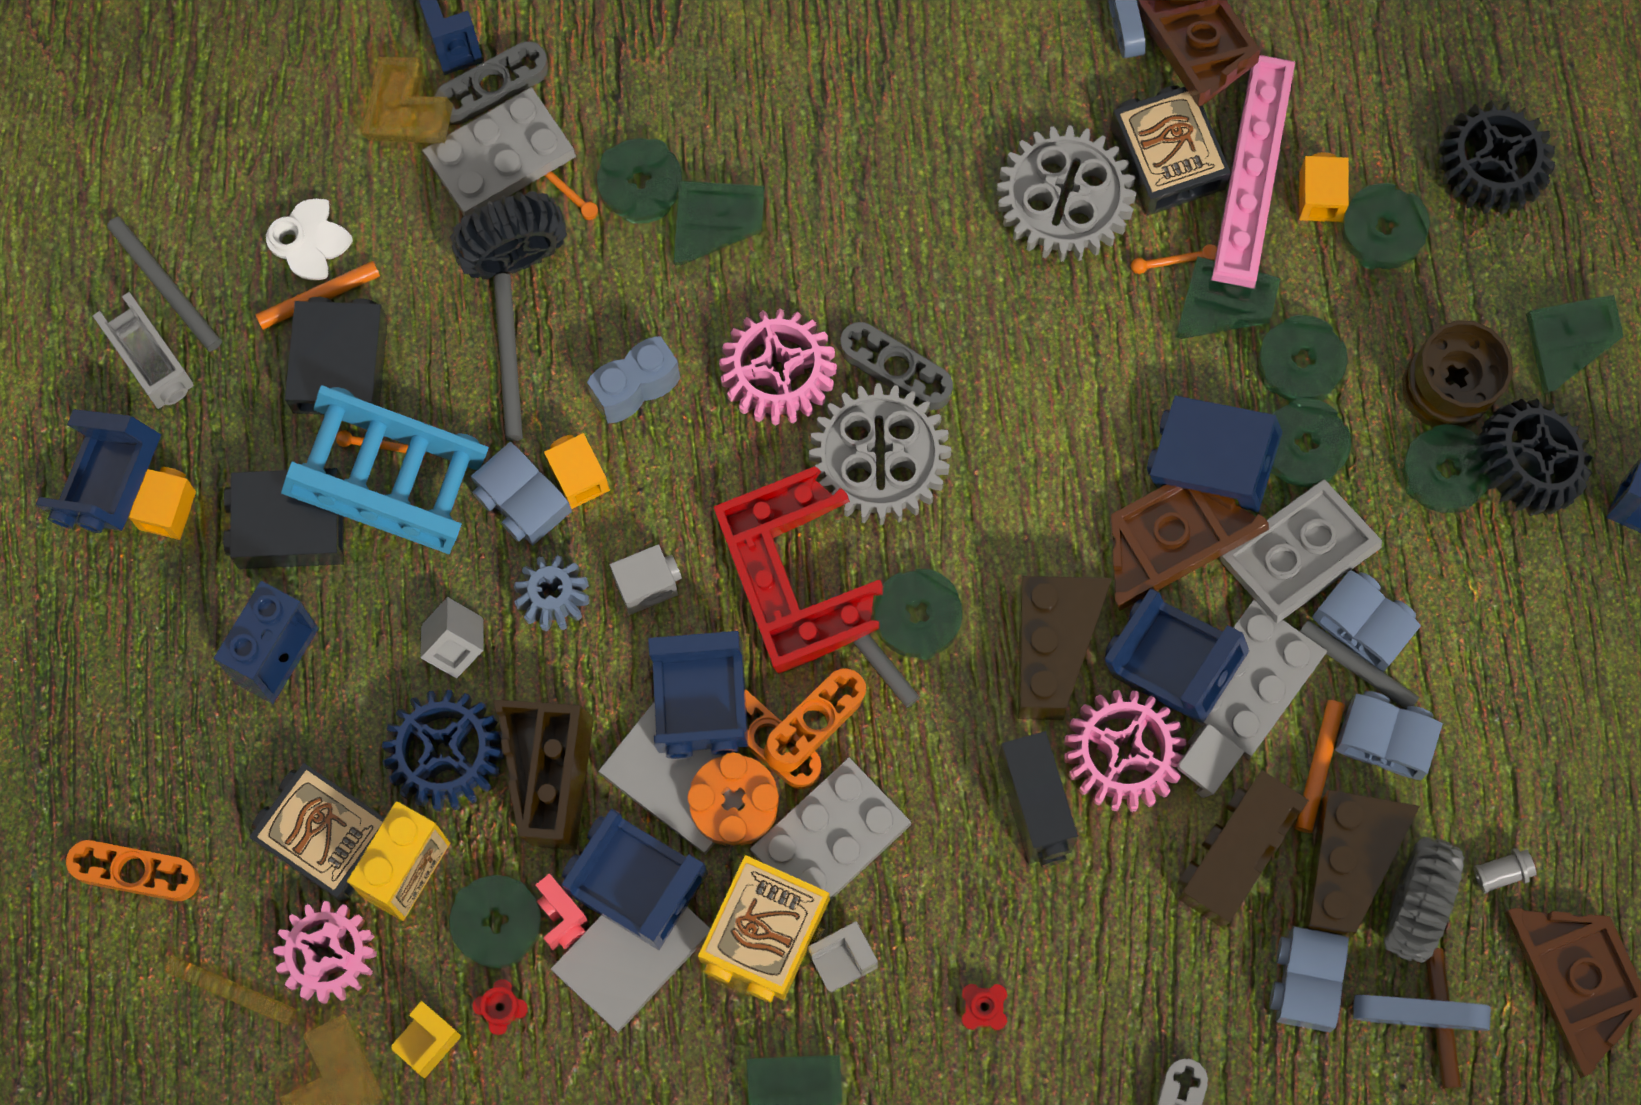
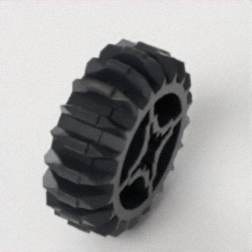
M1492 100L1486 103L1483 110L1474 104V106L1469 108L1467 115L1463 113L1458 114L1454 119V125L1447 126L1443 134L1445 140L1441 141L1438 147V154L1442 155L1438 162V169L1447 171L1442 179L1443 185H1456L1452 192L1453 198L1464 194L1468 197L1466 201L1467 208L1474 206L1475 202L1482 204L1483 214L1489 213L1492 205H1494L1500 215L1507 213L1510 205L1518 212L1523 209L1526 201L1530 203L1536 201L1540 191L1545 190L1550 182L1548 175H1551L1555 169V162L1550 160L1555 154V146L1546 144L1550 138V131H1537L1540 125V117L1528 121L1525 119L1526 107L1520 109L1516 114L1511 112L1509 101L1503 104L1501 110H1497ZM1474 137L1477 142L1475 147L1477 152L1472 159L1467 160L1464 144ZM1525 155L1528 173L1519 179L1516 174L1518 169L1516 163L1520 157Z
M530 191L523 195L521 192H517L510 197L502 196L501 199L494 202L488 201L487 205L481 208H474L471 215L463 216L461 223H458L453 228V234L450 236L451 248L456 262L461 266L464 274H469L471 278L481 277L488 280L496 274L517 273L536 263H542V259L547 256H552L556 252L555 249L563 245V240L567 236L566 223L560 207L557 206L554 198H549L548 194H537V192Z
M1538 398L1528 402L1520 399L1506 406H1501L1493 413L1494 415L1485 420L1484 425L1481 427L1482 432L1475 440L1481 448L1477 450L1474 457L1484 463L1478 474L1489 477L1490 482L1487 489L1496 488L1500 492L1499 502L1511 500L1514 512L1526 509L1529 516L1540 513L1546 516L1555 513L1561 508L1565 509L1574 503V499L1580 496L1584 489L1587 488L1585 482L1593 474L1587 466L1593 457L1583 450L1589 441L1580 439L1577 435L1580 425L1571 426L1567 422L1568 412L1558 415L1555 412L1554 403L1542 406ZM1517 431L1518 439L1512 442V433ZM1555 472L1554 484H1552L1550 475Z

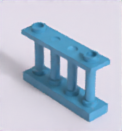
M321 385L313 410L325 414L307 463L300 465L291 462L281 494L450 554L462 523L454 521L450 513L467 467L478 470L485 459L489 447L480 444L476 438L461 433L455 435L355 398L346 389L339 387L328 388ZM342 421L367 430L350 477L344 480L330 476L323 470ZM384 436L409 445L392 493L386 496L371 491L366 486ZM425 452L450 460L434 508L428 511L415 507L408 501Z

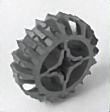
M1425 836L1415 844L1413 851L1410 852L1407 863H1405L1386 921L1384 943L1388 951L1398 954L1397 956L1409 961L1413 959L1422 963L1433 955L1440 938L1443 937L1444 929L1449 921V916L1459 891L1458 887L1464 867V856L1460 848L1452 846L1450 842L1438 838L1434 840Z

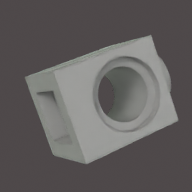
M659 544L609 564L629 615L678 596L675 581L682 579L673 555L664 557Z

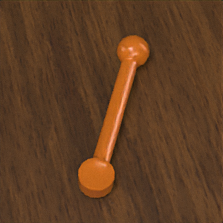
M552 171L544 175L581 209V215L584 219L593 220L598 214L596 204L585 202Z
M1208 244L1202 251L1151 260L1138 257L1131 262V269L1136 274H1142L1149 268L1196 260L1213 263L1215 262L1217 247Z
M342 430L336 435V443L341 447H348L351 444L361 446L364 437L352 436L346 430ZM382 441L379 449L406 453L409 445Z

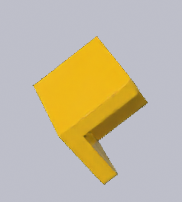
M421 1001L409 1014L414 1020L392 1044L391 1049L425 1079L462 1036Z

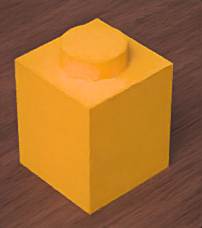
M1327 152L1305 156L1299 172V220L1342 222L1349 206L1348 158L1336 157V155Z
M584 433L576 437L573 435L563 436L550 445L551 449L544 452L548 466L563 496L568 500L571 509L610 491L607 478Z
M161 467L159 472L147 469L131 508L129 519L138 530L181 540L196 490L186 478V474L169 467Z

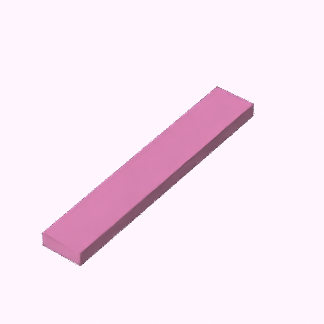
M1259 55L1258 63L1250 68L1211 279L1213 281L1249 288L1255 287L1295 66L1294 61Z

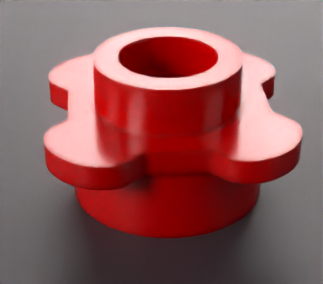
M502 979L497 980L493 988L489 989L483 996L475 998L473 1001V1011L486 1019L489 1023V1031L492 1034L503 1035L506 1033L508 1025L516 1018L521 1019L526 1016L528 1005L524 1000H520L514 995L511 983ZM499 1003H503L505 1006L501 1012L496 1010V1006Z
M975 984L965 986L962 991V998L966 1001V1012L962 1016V1024L969 1030H975L977 1027H991L993 1030L1004 1028L1007 1023V1016L1003 1013V1002L1007 998L1006 989L999 984H995L991 988H978ZM982 1003H987L989 1005V1009L987 1011H982L980 1009V1005Z

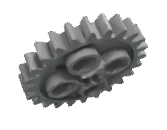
M1069 125L1065 136H1059L1056 128L1053 126L1050 128L1048 139H1044L1036 131L1033 135V146L1021 140L1018 147L1020 155L1009 152L1007 164L1010 167H1001L999 178L1004 182L997 184V195L1003 198L998 200V211L1008 212L1004 216L1003 225L1004 227L1017 225L1014 230L1013 239L1016 241L1027 236L1026 250L1031 251L1038 244L1043 246L1042 258L1046 259L1052 249L1058 250L1060 261L1064 262L1067 251H1073L1077 260L1080 261L1086 247L1096 256L1099 254L1100 240L1111 247L1115 239L1113 232L1123 234L1126 227L1124 220H1131L1133 208L1129 205L1135 202L1136 192L1129 190L1134 185L1135 176L1124 175L1128 170L1129 161H1115L1119 152L1117 146L1107 151L1103 149L1105 136H1101L1095 142L1089 141L1090 129L1086 128L1080 137H1074L1073 127ZM1078 161L1080 162V167L1074 178L1073 189L1067 198L1061 222L1058 226H1054L1052 220L1058 209L1060 195L1064 192L1072 163ZM1054 163L1059 165L1062 171L1049 173L1042 166ZM1088 176H1096L1103 183L1099 186H1090L1083 179ZM1039 200L1047 203L1049 208L1037 211L1031 208L1029 203ZM1081 213L1086 215L1090 221L1078 224L1072 221L1070 216Z
M876 383L874 395L868 396L862 386H858V399L853 400L844 392L842 393V408L831 403L827 405L831 420L818 417L817 427L824 433H811V443L819 448L809 450V460L819 463L815 465L821 471L817 478L825 477L820 482L828 491L832 490V495H834L841 487L847 493L850 502L845 504L844 516L848 517L855 509L861 510V522L865 523L871 513H876L879 524L884 525L886 513L892 512L898 522H902V509L907 507L916 516L919 514L917 502L919 499L929 505L933 503V495L929 488L942 491L944 482L937 475L949 474L950 465L942 460L951 457V447L940 444L948 440L949 433L948 430H935L941 424L940 414L927 417L930 410V402L926 401L919 406L914 405V391H911L902 399L899 398L898 385H894L889 395H883L880 383ZM876 418L883 420L885 488L883 490H878L876 486ZM896 426H906L913 434L909 438L901 440L893 437L890 431ZM852 427H863L868 431L869 435L865 439L857 441L849 438L846 433ZM906 467L914 473V476L910 480L902 482L894 479L891 472L896 468ZM862 468L868 471L870 477L866 481L858 483L850 480L847 474L852 469Z

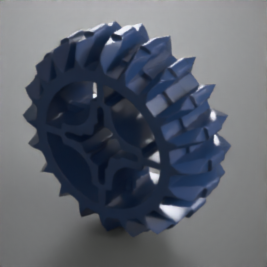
M447 689L443 694V701L438 702L435 692L429 691L427 692L428 704L422 706L416 697L410 700L411 706L415 710L410 715L405 710L398 709L396 715L403 722L401 726L388 724L386 730L396 739L383 741L382 748L384 751L393 753V755L383 760V765L386 769H396L389 776L390 782L394 786L404 783L400 794L405 799L416 793L415 803L418 807L423 808L428 803L430 797H432L434 810L441 811L444 807V800L449 798L453 810L460 809L461 805L459 796L465 794L470 803H475L477 797L472 789L477 785L485 792L491 789L490 784L484 778L486 774L493 777L500 775L499 767L490 763V761H499L505 758L502 749L492 747L501 743V740H503L501 731H491L498 724L497 719L494 715L483 717L487 708L482 702L471 707L472 698L469 694L464 693L455 703L453 691ZM441 718L460 720L458 723L452 722L447 728L442 730H434L426 725L431 721ZM474 728L479 738V750L474 764L471 765L462 755V750L469 740L467 735ZM414 736H417L424 744L425 749L422 757L418 760L420 766L412 772L409 764V748ZM430 739L438 745L444 743L447 746V742H450L449 746L458 762L450 756L444 758L442 754L439 759V755ZM446 770L454 771L461 776L447 783L427 782L429 777L435 778L439 773Z

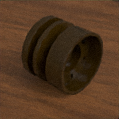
M1462 320L1442 325L1425 341L1420 350L1409 361L1402 378L1403 396L1410 411L1422 423L1444 431H1459L1470 427L1507 390L1513 375L1512 356L1505 341L1490 327L1476 321ZM1451 381L1455 382V384L1449 385L1447 383Z

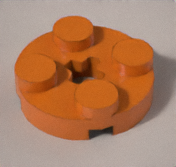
M734 752L712 759L702 766L691 782L687 797L691 817L696 828L707 839L721 845H746L762 838L776 820L779 803L776 782L770 771L757 760ZM728 790L733 793L738 790L744 793L742 802L745 806L740 811L735 807L730 808L728 811L722 807L726 801L723 794Z

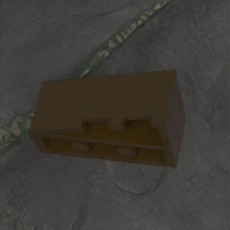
M1022 576L1019 592L1018 719L1063 720L1112 578Z
M493 699L495 712L499 716L503 738L501 740L503 754L506 755L510 776V781L508 782L518 836L533 847L577 850L594 717L581 705Z
M1263 770L1260 771L1248 790L1239 786L1225 808L1233 813L1225 827L1216 823L1201 845L1209 850L1200 865L1192 860L1179 879L1178 884L1185 889L1178 900L1225 929L1309 800Z
M1328 790L1320 801L1303 920L1304 929L1346 936L1349 939L1357 932L1420 806Z

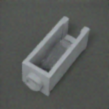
M130 292L122 296L130 309L109 323L100 311L94 314V319L157 409L164 405L177 403L184 398L187 390L194 386L185 370Z

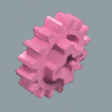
M324 901L321 912L317 913L308 904L305 906V918L301 920L291 914L289 919L294 926L291 931L279 930L278 932L286 943L285 946L274 948V954L285 958V962L280 963L276 970L281 975L291 974L285 983L289 989L294 990L302 985L300 996L305 1000H309L314 992H317L318 1001L322 1004H327L331 992H334L341 1001L345 1000V987L350 985L359 991L362 986L357 979L360 973L371 975L373 972L364 963L365 959L373 958L377 955L373 948L365 946V943L370 942L374 935L370 930L359 931L365 922L359 914L348 920L350 909L346 905H342L334 913L332 904L329 901ZM325 923L321 930L309 935L306 934L312 927ZM347 930L354 941V955L347 951L344 944ZM309 946L316 948H327L330 946L342 959H337L333 956L332 958L323 957L321 959ZM296 950L301 951L306 960L303 971H305L304 975L297 965ZM340 970L346 971L339 978L326 982L330 974Z

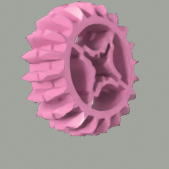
M781 308L776 312V319H769L768 314L762 310L759 313L760 323L756 324L752 319L746 317L743 321L746 332L733 328L731 338L734 343L726 342L723 344V354L727 357L719 360L720 370L725 372L721 376V384L723 387L730 388L727 393L730 402L741 400L739 404V411L741 413H748L755 408L754 419L758 423L764 419L767 413L771 414V421L775 426L779 424L780 415L787 414L789 422L794 424L797 421V410H801L804 415L810 417L813 413L810 402L823 405L825 403V395L822 391H832L834 382L830 376L836 374L837 365L830 360L835 357V350L832 346H825L828 342V335L825 331L815 334L816 322L813 319L802 326L801 314L798 311L792 315L790 320H786L784 310ZM779 340L793 342L801 346L804 349V351H802L800 347L793 349L786 348L780 343ZM764 343L765 352L762 356L751 360V365L743 366L749 353L755 347ZM772 353L775 354L777 362H782L784 381H781L779 372H775L774 366L772 367ZM814 367L809 379L800 388L792 392L791 381L796 376L804 374V369ZM751 383H754L755 386H771L778 395L764 393L753 387Z
M1115 690L1112 693V704L1110 705L1102 695L1096 696L1094 702L1097 711L1091 706L1084 704L1080 709L1084 720L1073 718L1069 725L1077 734L1066 735L1064 740L1066 746L1077 749L1069 751L1064 755L1065 763L1079 764L1070 771V779L1078 780L1085 777L1086 780L1080 786L1079 792L1085 795L1092 788L1096 789L1098 792L1094 798V804L1098 806L1102 804L1105 795L1111 797L1112 811L1119 810L1122 799H1127V805L1131 812L1137 811L1138 797L1142 798L1144 804L1151 807L1156 802L1152 790L1158 795L1166 797L1170 793V788L1165 781L1178 783L1181 777L1179 772L1172 767H1177L1183 755L1174 751L1183 749L1186 745V740L1180 737L1171 738L1172 735L1180 730L1181 725L1178 721L1165 724L1164 721L1169 716L1170 709L1164 707L1158 713H1155L1152 709L1156 699L1152 696L1146 700L1145 705L1138 704V691H1132L1128 702H1123L1121 692ZM1126 718L1133 720L1131 725L1123 731L1116 732L1108 728L1102 731L1097 728L1104 722L1112 719ZM1145 727L1154 734L1158 741L1161 761L1153 758V752L1148 750L1142 743L1141 735ZM1134 734L1135 737L1132 741L1130 752L1134 758L1129 754L1128 758L1122 759L1120 765L1116 768L1115 764L1119 757L1117 755L1119 747L1121 748L1123 742L1127 743L1130 736ZM1089 740L1098 744L1097 749L1104 753L1108 759L1109 766L1104 776L1096 769L1090 758ZM1127 770H1136L1144 773L1146 770L1153 774L1148 779L1134 784L1116 782L1119 776Z

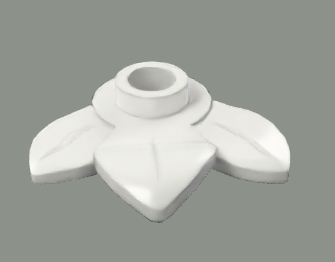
M325 199L302 201L297 204L289 217L276 219L266 233V242L270 251L277 257L287 259L293 273L309 280L326 279L328 277L326 259H333L343 254L353 242L352 236L343 227L327 221L330 206L329 201ZM288 234L296 236L295 241L290 244L281 243L283 237Z

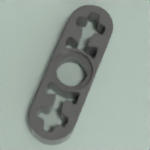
M534 42L519 43L443 84L435 94V104L439 116L449 124H463L541 82L548 73V62L544 49ZM528 57L529 60L535 61L536 67L529 70L526 65L522 66L521 60ZM507 66H510L511 72L515 74L516 79L513 81L510 79L509 72L506 69ZM495 74L503 78V85L497 91L487 92L480 87L482 79L488 75ZM473 85L478 98L476 101H474L472 93L470 94L468 87ZM455 96L458 101L461 100L462 107L455 110L452 105L449 106L448 99Z
M852 323L842 332L840 339L841 353L844 359L891 389L894 385H898L899 393L905 397L911 391H914V403L920 405L928 401L930 402V410L941 409L950 401L953 382L949 373L943 368L868 323ZM862 336L867 337L868 348L877 354L880 346L885 347L879 353L876 364L871 363L873 361V353L862 347L857 352L852 350V338L859 341ZM893 356L904 358L909 364L907 372L901 376L888 374L884 369V363L888 358ZM916 368L921 369L919 379L931 385L935 380L940 381V391L942 394L934 392L931 396L926 395V386L917 379L914 380L912 387L908 384L915 376Z

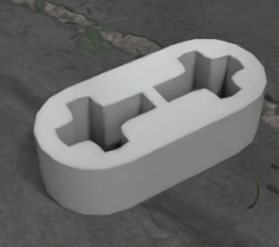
M1182 1059L1172 1064L1164 1076L1157 1105H1202L1208 1082L1206 1071L1202 1065L1192 1059ZM1186 1068L1192 1071L1191 1078L1198 1081V1087L1189 1088L1183 1101L1177 1099L1180 1083L1174 1081L1173 1076L1174 1074L1181 1075Z

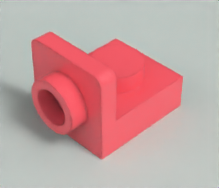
M549 873L535 885L542 894V897L536 902L553 922L560 917L563 919L558 926L543 938L554 951L560 945L567 949L577 942L585 933L582 927L588 920Z

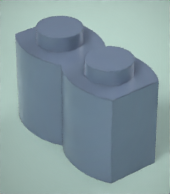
M661 336L646 339L635 345L624 359L606 363L590 376L587 384L591 400L607 423L622 421L633 415L644 401L657 399L667 394L676 386L680 380L678 361Z
M509 442L471 475L477 487L472 492L475 498L489 512L495 507L505 516L501 524L518 542L525 538L532 546L535 545L572 512L568 500L512 442Z
M1349 570L1312 618L1325 631L1384 672L1421 625L1415 619V612L1407 604L1399 600L1393 602L1385 598L1380 592L1381 587L1374 578L1363 572L1357 574Z
M1366 691L1363 695L1356 694L1349 703L1335 751L1361 762L1378 765L1395 774L1422 780L1428 774L1443 723L1433 719V713L1424 708L1408 706L1406 710L1399 709L1389 704L1390 699L1383 694Z
M1293 927L1289 932L1288 938L1281 936L1276 964L1283 965V976L1281 983L1274 981L1269 1004L1270 1009L1277 1010L1276 1022L1330 1033L1336 1028L1349 937Z

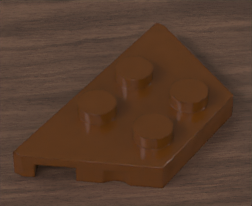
M1136 0L1141 21L1197 106L1206 104L1258 63L1260 48L1227 0Z
M1167 484L1111 514L1115 602L1118 610L1121 611L1136 603L1137 600L1145 598L1151 588L1158 591L1268 531L1269 523L1263 516L1259 514L1255 516L1236 505L1235 500L1230 497Z
M1523 908L1510 909L1505 912V916L1580 1078L1590 1075L1609 1049L1624 1035L1625 1030L1632 1021L1641 1014V981L1610 916L1587 914L1586 916L1572 915L1569 912L1551 911L1546 913L1523 911Z

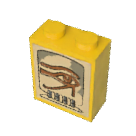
M396 801L347 882L366 901L404 921L449 847L450 842L435 822Z
M745 855L698 955L700 962L706 965L704 972L725 983H729L732 977L749 984L746 991L764 1001L772 1002L774 996L784 1000L830 901L829 892Z

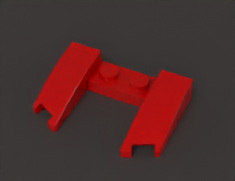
M816 466L713 506L771 662L778 674L833 652L878 630L880 626L879 621L871 620L873 598L875 595H883L884 587L880 579L800 610L773 538L850 502L847 493L841 487L832 495L816 481L821 473L820 469Z

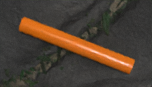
M371 261L255 315L262 330L292 317L295 301H308L311 297L332 299L380 277V274L374 262Z
M1327 701L1303 794L1309 801L1302 812L1299 813L1295 824V829L1301 832H1313L1345 704L1339 701Z

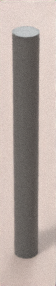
M115 217L107 224L108 230L209 352L217 349L221 345L222 340L122 218Z
M501 273L494 276L505 439L507 441H519L523 439L511 275Z

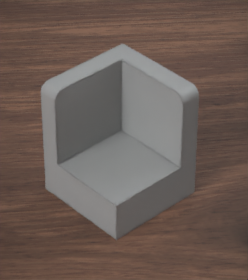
M449 597L439 605L421 626L420 658L456 679L483 651V618Z
M1207 724L1198 728L1187 743L1191 747L1177 764V768L1200 786L1196 793L1205 798L1216 792L1245 751L1212 725Z
M857 921L807 947L808 955L828 992H834L878 968V961Z

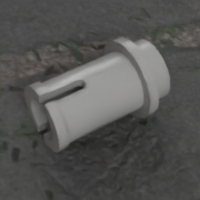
M1517 848L1511 850V855L1482 865H1475L1473 868L1477 883L1483 894L1521 881L1523 884L1529 883V878L1536 876V868L1528 850L1519 852Z

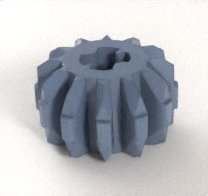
M539 556L537 558L539 569L534 571L532 568L524 566L522 573L528 581H518L514 584L515 591L521 594L515 600V605L518 610H527L524 619L528 624L540 619L541 629L548 631L552 620H556L560 630H565L567 628L565 617L569 615L572 619L579 621L582 618V614L576 606L589 604V596L582 592L589 586L587 578L577 577L579 567L576 563L569 564L564 568V561L561 556H555L552 566H547L544 557ZM547 588L553 592L558 589L560 596L555 598L549 595L545 598L543 592Z

